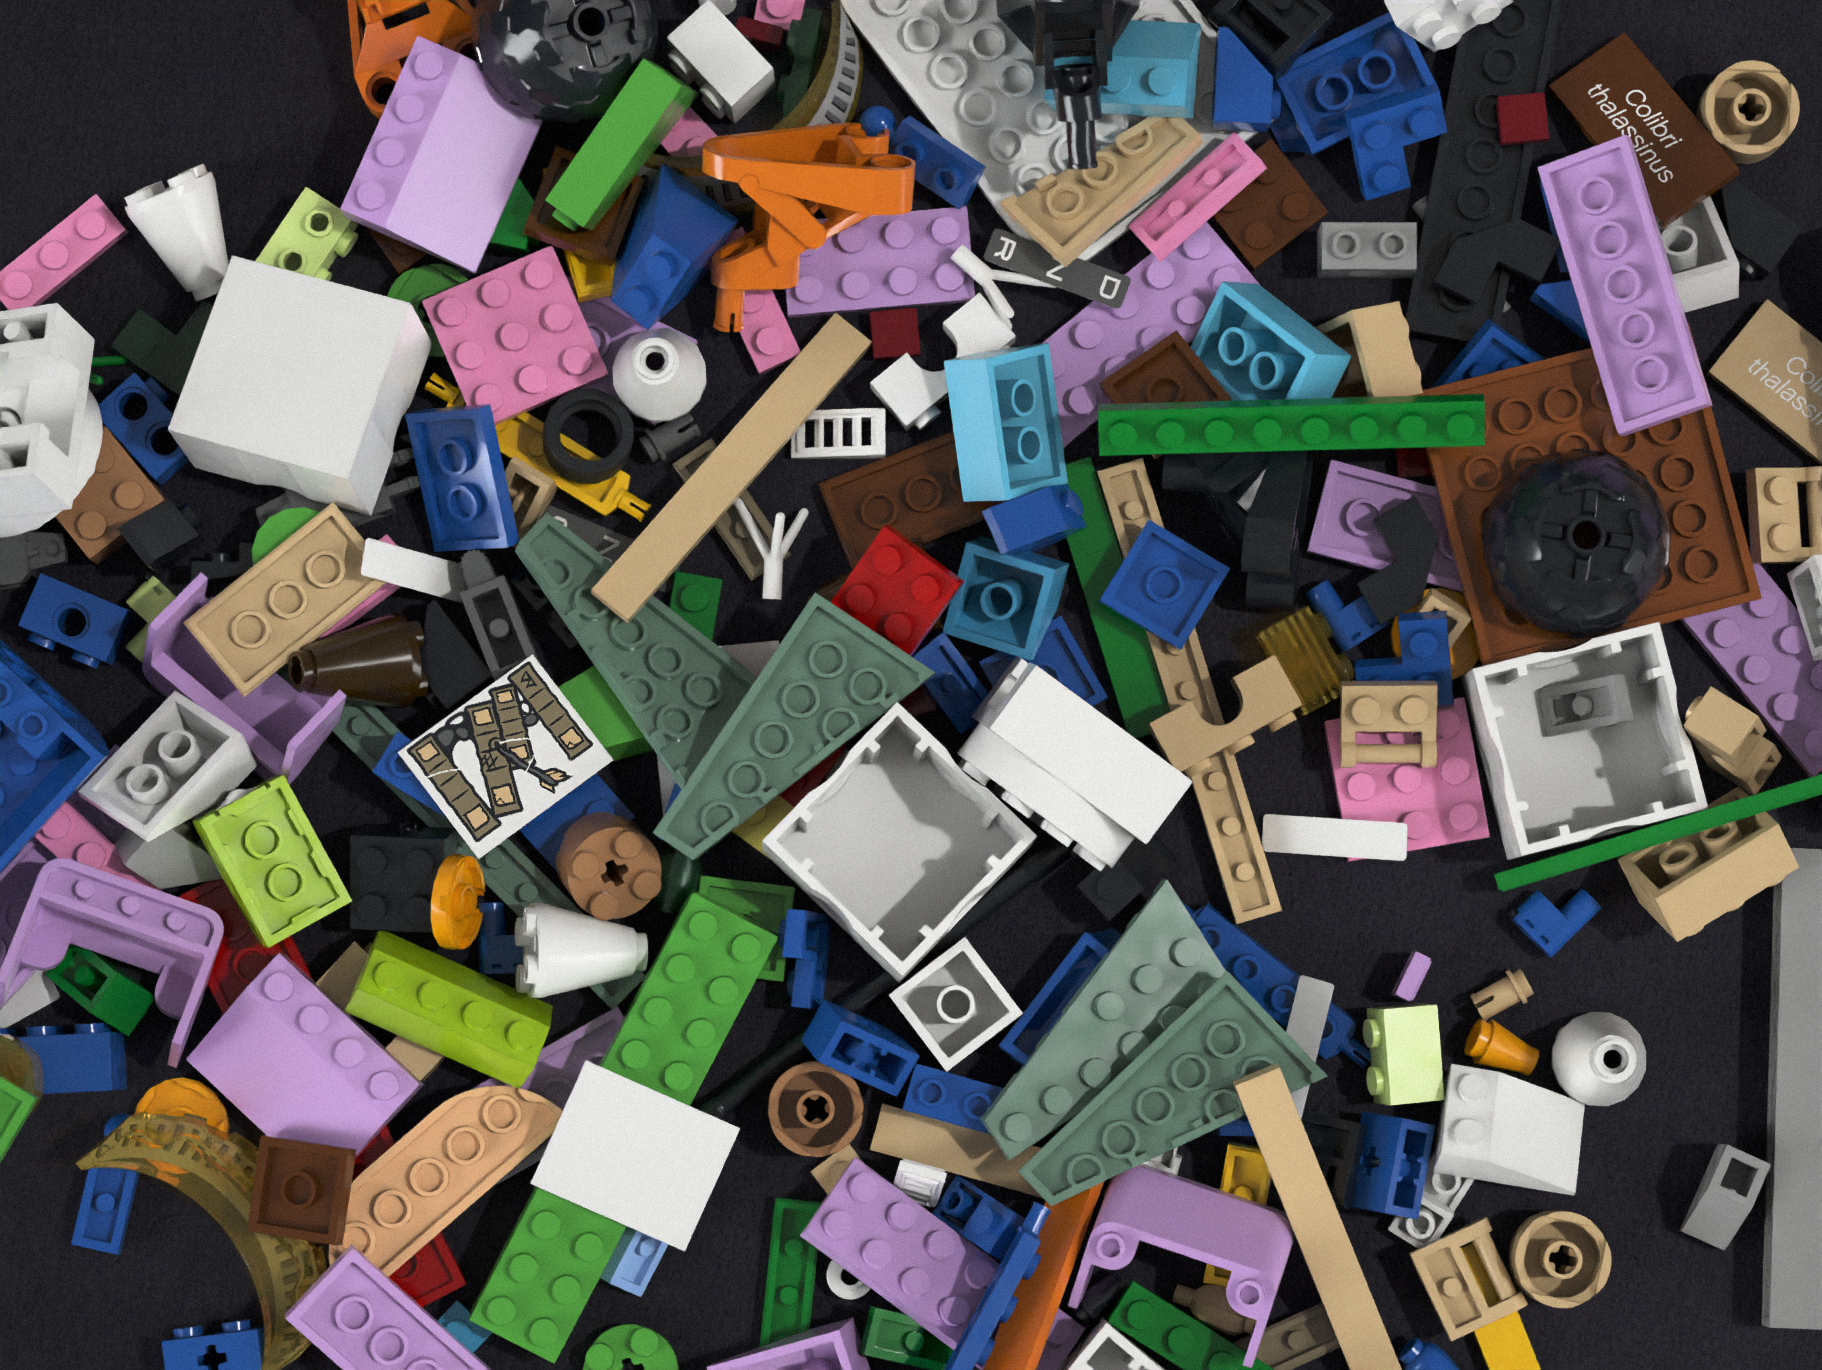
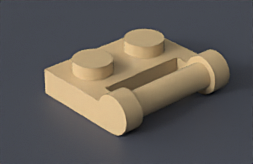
M1822 466L1752 468L1745 470L1752 563L1798 564L1803 563L1813 555L1822 554ZM1797 484H1806L1810 547H1801Z
M1340 681V768H1355L1356 763H1420L1422 768L1436 767L1438 692L1436 681ZM1355 732H1420V744H1355Z
M1487 1217L1478 1219L1409 1253L1450 1341H1454L1528 1305L1522 1291H1516L1489 1234L1493 1229ZM1471 1241L1499 1298V1301L1490 1306L1487 1305L1460 1246Z

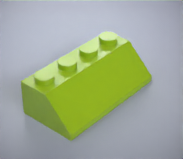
M378 930L344 1011L519 1089L535 1068L551 1026L553 1006L537 998H529L525 993H517L516 989L394 934Z

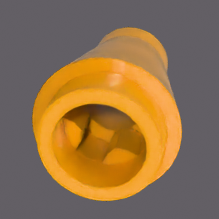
M1479 1019L1472 1027L1464 1049L1466 1055L1473 1057L1475 1064L1515 1071L1526 1076L1532 1073L1539 1058L1538 1049L1529 1046L1495 1020L1486 1022Z

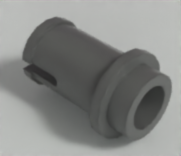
M689 412L672 421L665 422L652 431L649 428L644 429L645 435L640 437L638 442L651 463L659 459L662 462L666 461L667 454L695 437L701 436L697 424H692L678 433L680 428L694 420Z

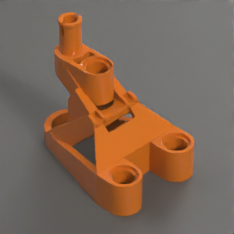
M347 0L354 78L362 98L372 115L380 120L387 104L384 105L375 101L376 92L383 85L396 84L417 35L464 56L474 50L471 41V20L474 9L467 0H453L456 5L448 0ZM420 4H427L430 11L429 14L386 30L382 19ZM361 13L366 23L364 37L362 30Z
M833 123L723 135L710 138L703 143L702 171L711 177L738 183L739 187L754 200L752 224L754 230L722 246L712 256L710 282L717 287L713 328L722 332H730V324H733V332L743 330L745 290L790 289L796 287L799 280L800 254L804 251L821 247L827 238L871 215H900L909 213L912 210L916 163L913 159L903 155L888 154L890 131L888 129H883V132L877 133V136H866L865 131L861 129L860 123ZM819 208L828 219L822 225L813 216Z

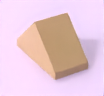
M514 456L505 470V476L520 541L540 520L557 493L558 487L553 479Z

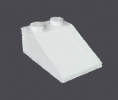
M1710 196L1664 229L1657 223L1684 313L1739 298V262Z
M174 691L78 792L89 803L149 842L225 800L228 794L235 790L255 769L257 763L243 734L179 692Z
M1451 1064L1443 1081L1445 1100L1440 1102L1432 1172L1574 1196L1576 1193L1585 1104L1498 1071Z

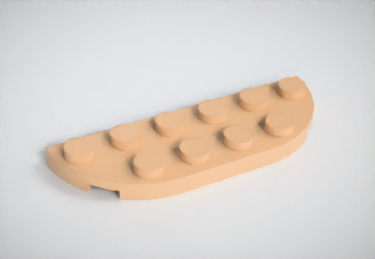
M511 1086L479 1087L455 1095L442 1103L352 1182L343 1245L329 1244L330 1266L352 1244L390 1277L551 1137L563 1110L542 1095Z

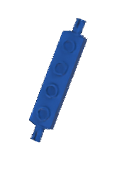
M1183 903L1224 969L1238 981L1271 1017L1287 1028L1300 975L1209 903L1199 907L1196 911H1193ZM1333 1001L1330 1002L1318 1054L1328 1060L1341 1051L1363 1069L1372 1057L1370 1050L1353 1037L1357 1020Z
M1033 1202L1022 1226H1018L1016 1230L1018 1233L1015 1235L943 1370H973L975 1364L982 1367L987 1361L996 1342L990 1338L998 1321L1004 1324L1008 1321L1018 1302V1298L1013 1295L1021 1278L1026 1281L1031 1278L1040 1262L1041 1255L1036 1253L1041 1243L1038 1235L1049 1214L1052 1212L1047 1207Z

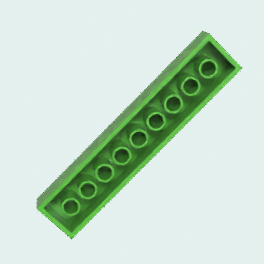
M691 888L599 1066L690 1106L778 939L777 933ZM535 1186L470 1310L469 1321L555 1364L627 1226Z

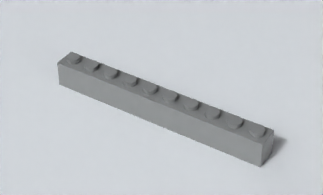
M1791 848L1800 868L1788 874L1780 883L1774 885L1766 1144V1162L1771 1164L1765 1180L1761 1325L1769 1328L1822 1330V849Z

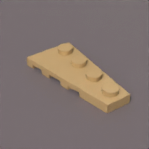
M1150 116L1117 135L1116 142L1096 152L1098 167L1091 169H1067L1056 176L1050 173L1036 181V187L1017 198L1013 194L1000 202L1001 208L1004 213L1066 268L1203 144L1201 134L1183 118Z

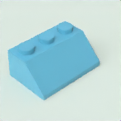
M1131 20L1113 47L1112 61L1107 62L1108 86H1101L1102 114L1193 118L1201 24ZM1093 38V39H1078V40H1063V41H1053V42L1095 40V38ZM1072 56L1054 59L1055 66L1080 63L1093 64L1092 56ZM1053 89L1045 90L1044 100L1053 111H1056Z
M1222 281L1190 347L1231 397L1232 401L1331 398L1352 357L1259 284Z
M1049 343L973 353L944 361L963 502L1006 501L1047 486L1068 483Z

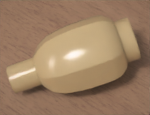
M1178 1284L1175 1289L1172 1302L1190 1308L1193 1317L1212 1330L1230 1336H1237L1243 1332L1252 1335L1257 1322L1255 1319L1237 1313L1230 1306L1226 1296L1227 1287L1208 1284L1195 1290Z

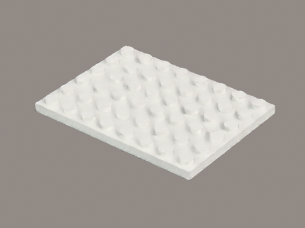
M834 0L839 7L841 3L848 19L934 131L986 166L977 186L1015 235L1036 242L1003 212L1000 202L1013 194L1017 198L1036 187V181L1050 173L1056 176L1068 169L1066 122L1058 121L1056 111H1053L1044 100L1045 85L1041 66H1035L1032 52L998 17L996 0ZM1139 0L1140 7L1131 20L1201 24L1193 118L1183 119L1201 134L1203 144L1077 258L1085 261L1091 260L1130 230L1128 225L1233 132L1244 142H1247L1259 133L1211 130L1215 41L1217 33L1191 0ZM1102 114L1101 119L1095 120L1096 152L1116 142L1117 135L1150 116Z

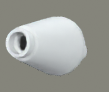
M204 164L195 166L168 179L167 182L170 187L166 189L163 182L159 181L124 197L127 206L124 208L128 217L186 292L192 291L195 301L205 299L219 292L229 265L216 182L212 171L207 172Z
M650 328L631 336L618 350L612 367L613 386L621 403L635 416L651 423L672 421L687 414L701 399L707 384L706 364L698 346L685 334L669 328ZM654 353L664 358L663 367L655 371L650 370L646 366V363L652 360V354Z
M530 903L529 907L524 908L523 918L516 919L515 944L516 946H523V964H518L516 968L517 993H527L529 998L555 995L633 976L635 971L646 970L648 961L646 933H636L634 928L599 920L595 917L544 903Z
M1589 1012L1573 1018L1558 1031L1552 1047L1551 1067L1557 1083L1569 1098L1590 1106H1609L1625 1100L1639 1087L1646 1071V1049L1640 1034L1627 1020L1612 1013ZM1608 1050H1616L1615 1059L1620 1062V1065L1614 1069L1608 1068L1603 1061V1056Z

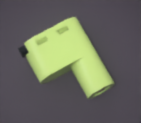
M150 572L144 576L146 581L126 600V603L147 622L125 646L142 663L149 624L177 597Z

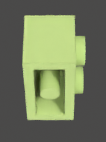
M305 187L255 262L330 281L332 273L328 269L338 255L344 258L352 249L358 238V234L354 232L358 224L345 218L340 208L308 187Z
M1416 1003L1367 1008V1019L1363 1023V1038L1366 1046L1370 1048L1372 1058L1371 1067L1367 1070L1366 1079L1368 1090L1374 1097V1103L1400 1105L1445 1100L1437 1004Z

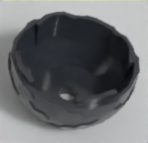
M476 0L471 20V41L480 71H483L490 85L509 103L513 111L525 118L542 121L579 123L583 125L601 119L643 58L653 62L658 40L657 17L652 0ZM584 9L592 11L598 18L599 29L594 36L584 34L578 25V17Z
M1571 449V451L1550 453L1535 460L1530 459L1506 477L1504 485L1493 498L1483 520L1481 540L1483 543V558L1492 581L1494 595L1509 611L1513 610L1539 629L1571 635L1572 638H1586L1621 627L1650 597L1662 574L1668 571L1671 534L1668 517L1662 502L1645 477L1628 463L1610 454L1587 449ZM1587 522L1597 529L1599 540L1594 548L1582 549L1573 541L1572 532L1578 523Z

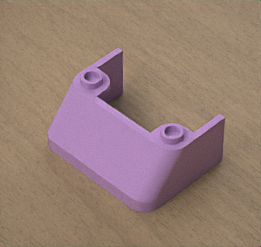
M200 573L149 624L142 671L147 680L166 698L174 691H177L243 734L257 763L253 772L262 780L266 781L275 775H284L290 785L340 721L346 695L341 690H338L333 697L305 692V690L300 693L275 673L248 696L244 697L183 623L214 598L210 597L208 599L205 597L208 578L203 573Z
M68 858L53 859L47 862L38 874L1 966L0 1006L3 1007L20 965L39 971L53 969L63 961L70 943L160 975L154 993L157 1007L165 1015L180 1020L171 1043L167 1064L177 1068L221 945L224 932L223 922L220 916L208 907Z
M1140 1164L1111 1178L1090 1234L1068 1306L1076 1309L1079 1306L1087 1290L1094 1265L1109 1270L1125 1267L1135 1256L1139 1241L1232 1271L1226 1288V1296L1230 1306L1237 1313L1257 1320L1243 1362V1366L1252 1368L1290 1255L1295 1234L1286 1213L1279 1209L1145 1164Z

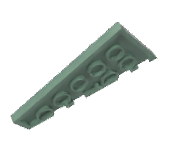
M546 512L518 542L515 553L679 787L683 789L757 679V676L655 596H652L633 619L626 623L591 594V589L613 566V563Z
M815 592L653 833L692 860H696L889 711L896 702L902 701L936 673Z
M1162 879L1152 892L1154 894L1142 910L1134 915L1117 943L1109 953L1106 952L1062 1010L1063 1014L1051 1030L1045 1033L1037 1043L1035 1051L1020 1071L1012 1076L980 1120L1006 1159L1012 1160L1078 1114L1226 972L1167 879Z
M1226 971L1025 1163L1018 1172L1050 1206H1053L1246 1115L1232 1082L1234 1080L1278 1063L1291 1094L1327 1077V1075L1238 981Z

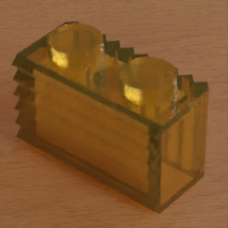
M1309 606L1296 611L1258 632L1256 635L1267 658L1273 655L1276 656L1303 704L1296 709L1301 718L1339 698L1340 681H1350L1355 678V671L1343 652L1335 655L1327 640L1333 636V632L1321 611L1313 614Z

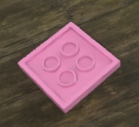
M552 245L422 300L467 406L490 404L495 425L609 377Z
M1465 697L1454 699V705L1437 706L1436 767L1422 768L1420 763H1356L1355 768H1340V719L1323 722L1340 819L1405 823L1408 826L1407 852L1490 837ZM1355 732V744H1420V732ZM1347 857V858H1348V862H1350V861H1356V860H1362V859H1367V858H1352V857Z

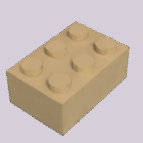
M1738 786L1710 803L1708 809L1748 797L1749 795ZM1767 812L1628 853L1618 859L1639 903L1677 942L1685 937L1697 934L1706 924L1726 912L1736 910L1747 899L1767 887L1780 883L1788 874L1800 868L1779 824Z

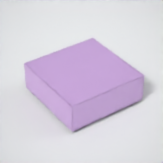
M1417 951L1411 952L1391 995L1404 1002L1413 1001L1432 963L1430 961L1431 958Z

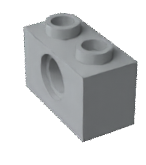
M1322 222L1317 231V278H1412L1417 270V222Z

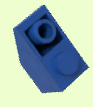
M957 1174L932 1212L934 1216L1000 1261L1004 1258L1015 1235L1018 1233L1016 1231L1018 1226L1021 1227L1025 1220L1023 1216Z

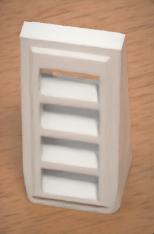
M885 408L815 410L791 437V459H883L886 457ZM805 422H814V447L805 448ZM824 422H833V447H824ZM843 422H852V446H843ZM862 422H871V445L862 446Z
M1822 554L1811 556L1787 573L1814 661L1822 660Z
M903 1158L899 1162L893 1185L918 1204L932 1208L938 1203L947 1173L943 1169Z

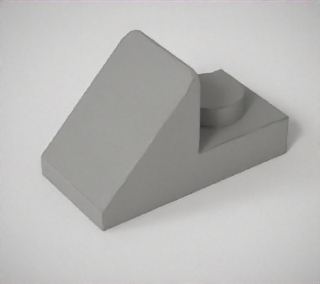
M1625 673L1539 690L1547 737L1612 727L1618 723L1633 720Z

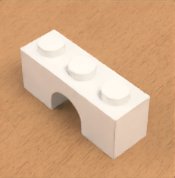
M980 292L943 322V330L956 346V358L973 353L1010 348L1015 343L1016 335ZM905 353L870 382V389L906 432L914 425L919 430L929 425L941 414L937 406L949 397L945 369L937 372L926 371L920 368L908 353Z

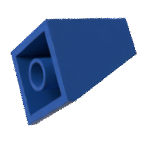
M664 163L634 208L615 260L611 302L649 330L698 286L712 263V256L725 244L739 220Z

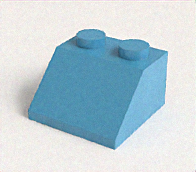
M982 536L966 542L957 575L964 583L950 601L943 628L944 633L1030 661L1033 660L1058 608L1069 563L1033 552L1001 555L995 541Z

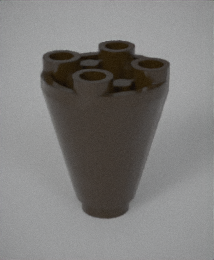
M393 613L307 644L300 651H293L289 657L288 672L290 681L295 689H304L305 692L333 697L338 690H341L346 695V700L395 709L406 708L413 704L416 697H424L428 690V678L426 672L421 668L420 648L424 640L423 629L418 621H408L405 616Z

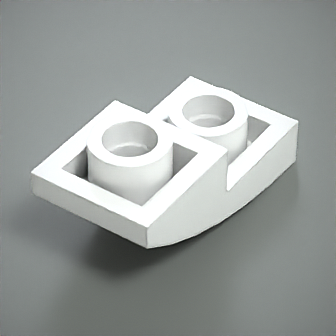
M1435 1150L1429 1158L1418 1220L1394 1216L1388 1226L1389 1231L1416 1248H1420L1440 1238L1453 1218L1455 1209L1475 1180L1432 1172Z

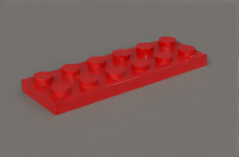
M888 524L883 526L831 603L912 656L964 581ZM854 738L779 796L793 807H796L810 791L823 783Z

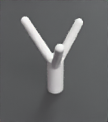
M963 244L951 256V259L983 287L993 309L1010 329H1012V324L1009 318L1014 316V311L993 280L1056 288V286L1021 273L993 270Z
M738 498L734 502V506L764 558L762 599H781L783 558L800 531L809 511L806 508H802L784 538L785 514L782 512L777 513L770 550L741 498Z

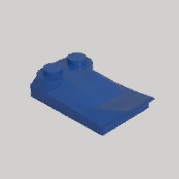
M1390 12L1300 55L1284 76L1279 79L1273 77V91H1281V108L1279 120L1273 121L1270 129L1282 152H1302L1313 156L1350 138L1345 116L1346 111L1428 85L1435 84L1437 88L1438 86L1415 39L1399 29Z
M1114 928L1097 933L1084 932L998 1047L1023 1067L1035 1051L1037 1043L1045 1033L1051 1030L1063 1014L1062 1010L1106 952H1110L1122 934Z

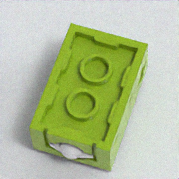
M275 775L253 788L233 790L220 806L191 821L260 947L269 948L352 902L350 895L284 775Z

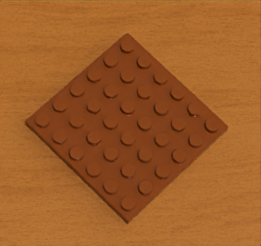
M1688 323L1689 330H1690V333H1691V336H1692L1690 324ZM1592 348L1425 389L1422 394L1418 395L1484 394L1485 446L1425 447L1464 599L1471 615L1470 622L1482 666L1537 652H1555L1582 645L1596 637L1656 622L1662 625L1762 599L1711 406L1622 437L1617 433ZM1571 449H1587L1610 454L1628 463L1645 477L1662 502L1668 517L1671 534L1668 571L1662 574L1650 597L1621 627L1586 638H1572L1571 635L1539 629L1513 610L1509 611L1494 595L1492 581L1483 558V543L1481 540L1483 520L1493 498L1504 485L1506 477L1530 459L1535 460L1550 453L1571 451ZM1581 522L1573 529V541L1578 547L1592 549L1597 545L1599 534L1592 524Z

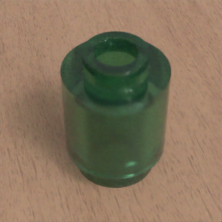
M665 843L663 854L658 853L661 862V889L657 896L652 898L654 899L652 909L678 915L691 888L697 891L703 866L699 865L701 856L696 860H692L670 844Z

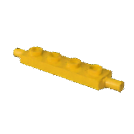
M437 373L432 374L430 380L445 390L438 388L429 381L426 383L424 390L447 402L446 407L467 406L459 386L453 385L437 375ZM523 413L495 425L501 454L510 459L515 456L553 479L560 490L604 517L620 508L638 519L639 522H642L646 515L631 506V504L646 513L649 512L651 504L628 492L631 476L622 470L614 477L597 484H579L563 478L550 466L544 454L542 435L544 423L529 413ZM560 433V441L564 450L572 457L583 461H598L602 459Z

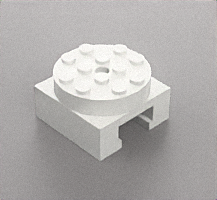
M58 303L0 311V538L36 530L61 511L72 509L73 500L95 471L101 449L103 435L101 412L95 397L88 389L95 339Z
M1017 656L971 716L979 724L957 752L962 757L958 763L959 768L984 786L991 778L996 782L991 789L993 793L1066 847L1075 840L1077 844L1072 851L1100 872L1106 864L1113 868L1135 837L1147 845L1193 782L1040 667L1031 662L1027 663Z

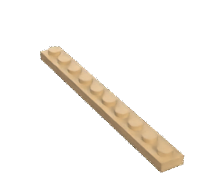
M1143 458L1097 471V477L1123 561L1148 520L1164 528ZM1195 628L1181 651L1145 630L1170 712L1192 701L1203 720L1213 725H1225ZM1225 748L1209 757L1213 766L1190 779L1193 781L1192 786L1236 925L1282 911L1235 756L1234 754L1230 756Z

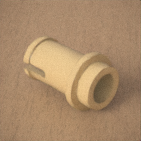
M1509 969L1505 971L1506 977L1475 994L1469 995L1483 1021H1487L1488 1018L1519 1001L1526 1004L1528 1002L1526 998L1534 994L1521 969L1513 973Z

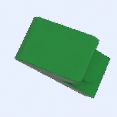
M870 1306L859 1353L929 1370L944 1369L954 1351L952 1348L906 1314Z

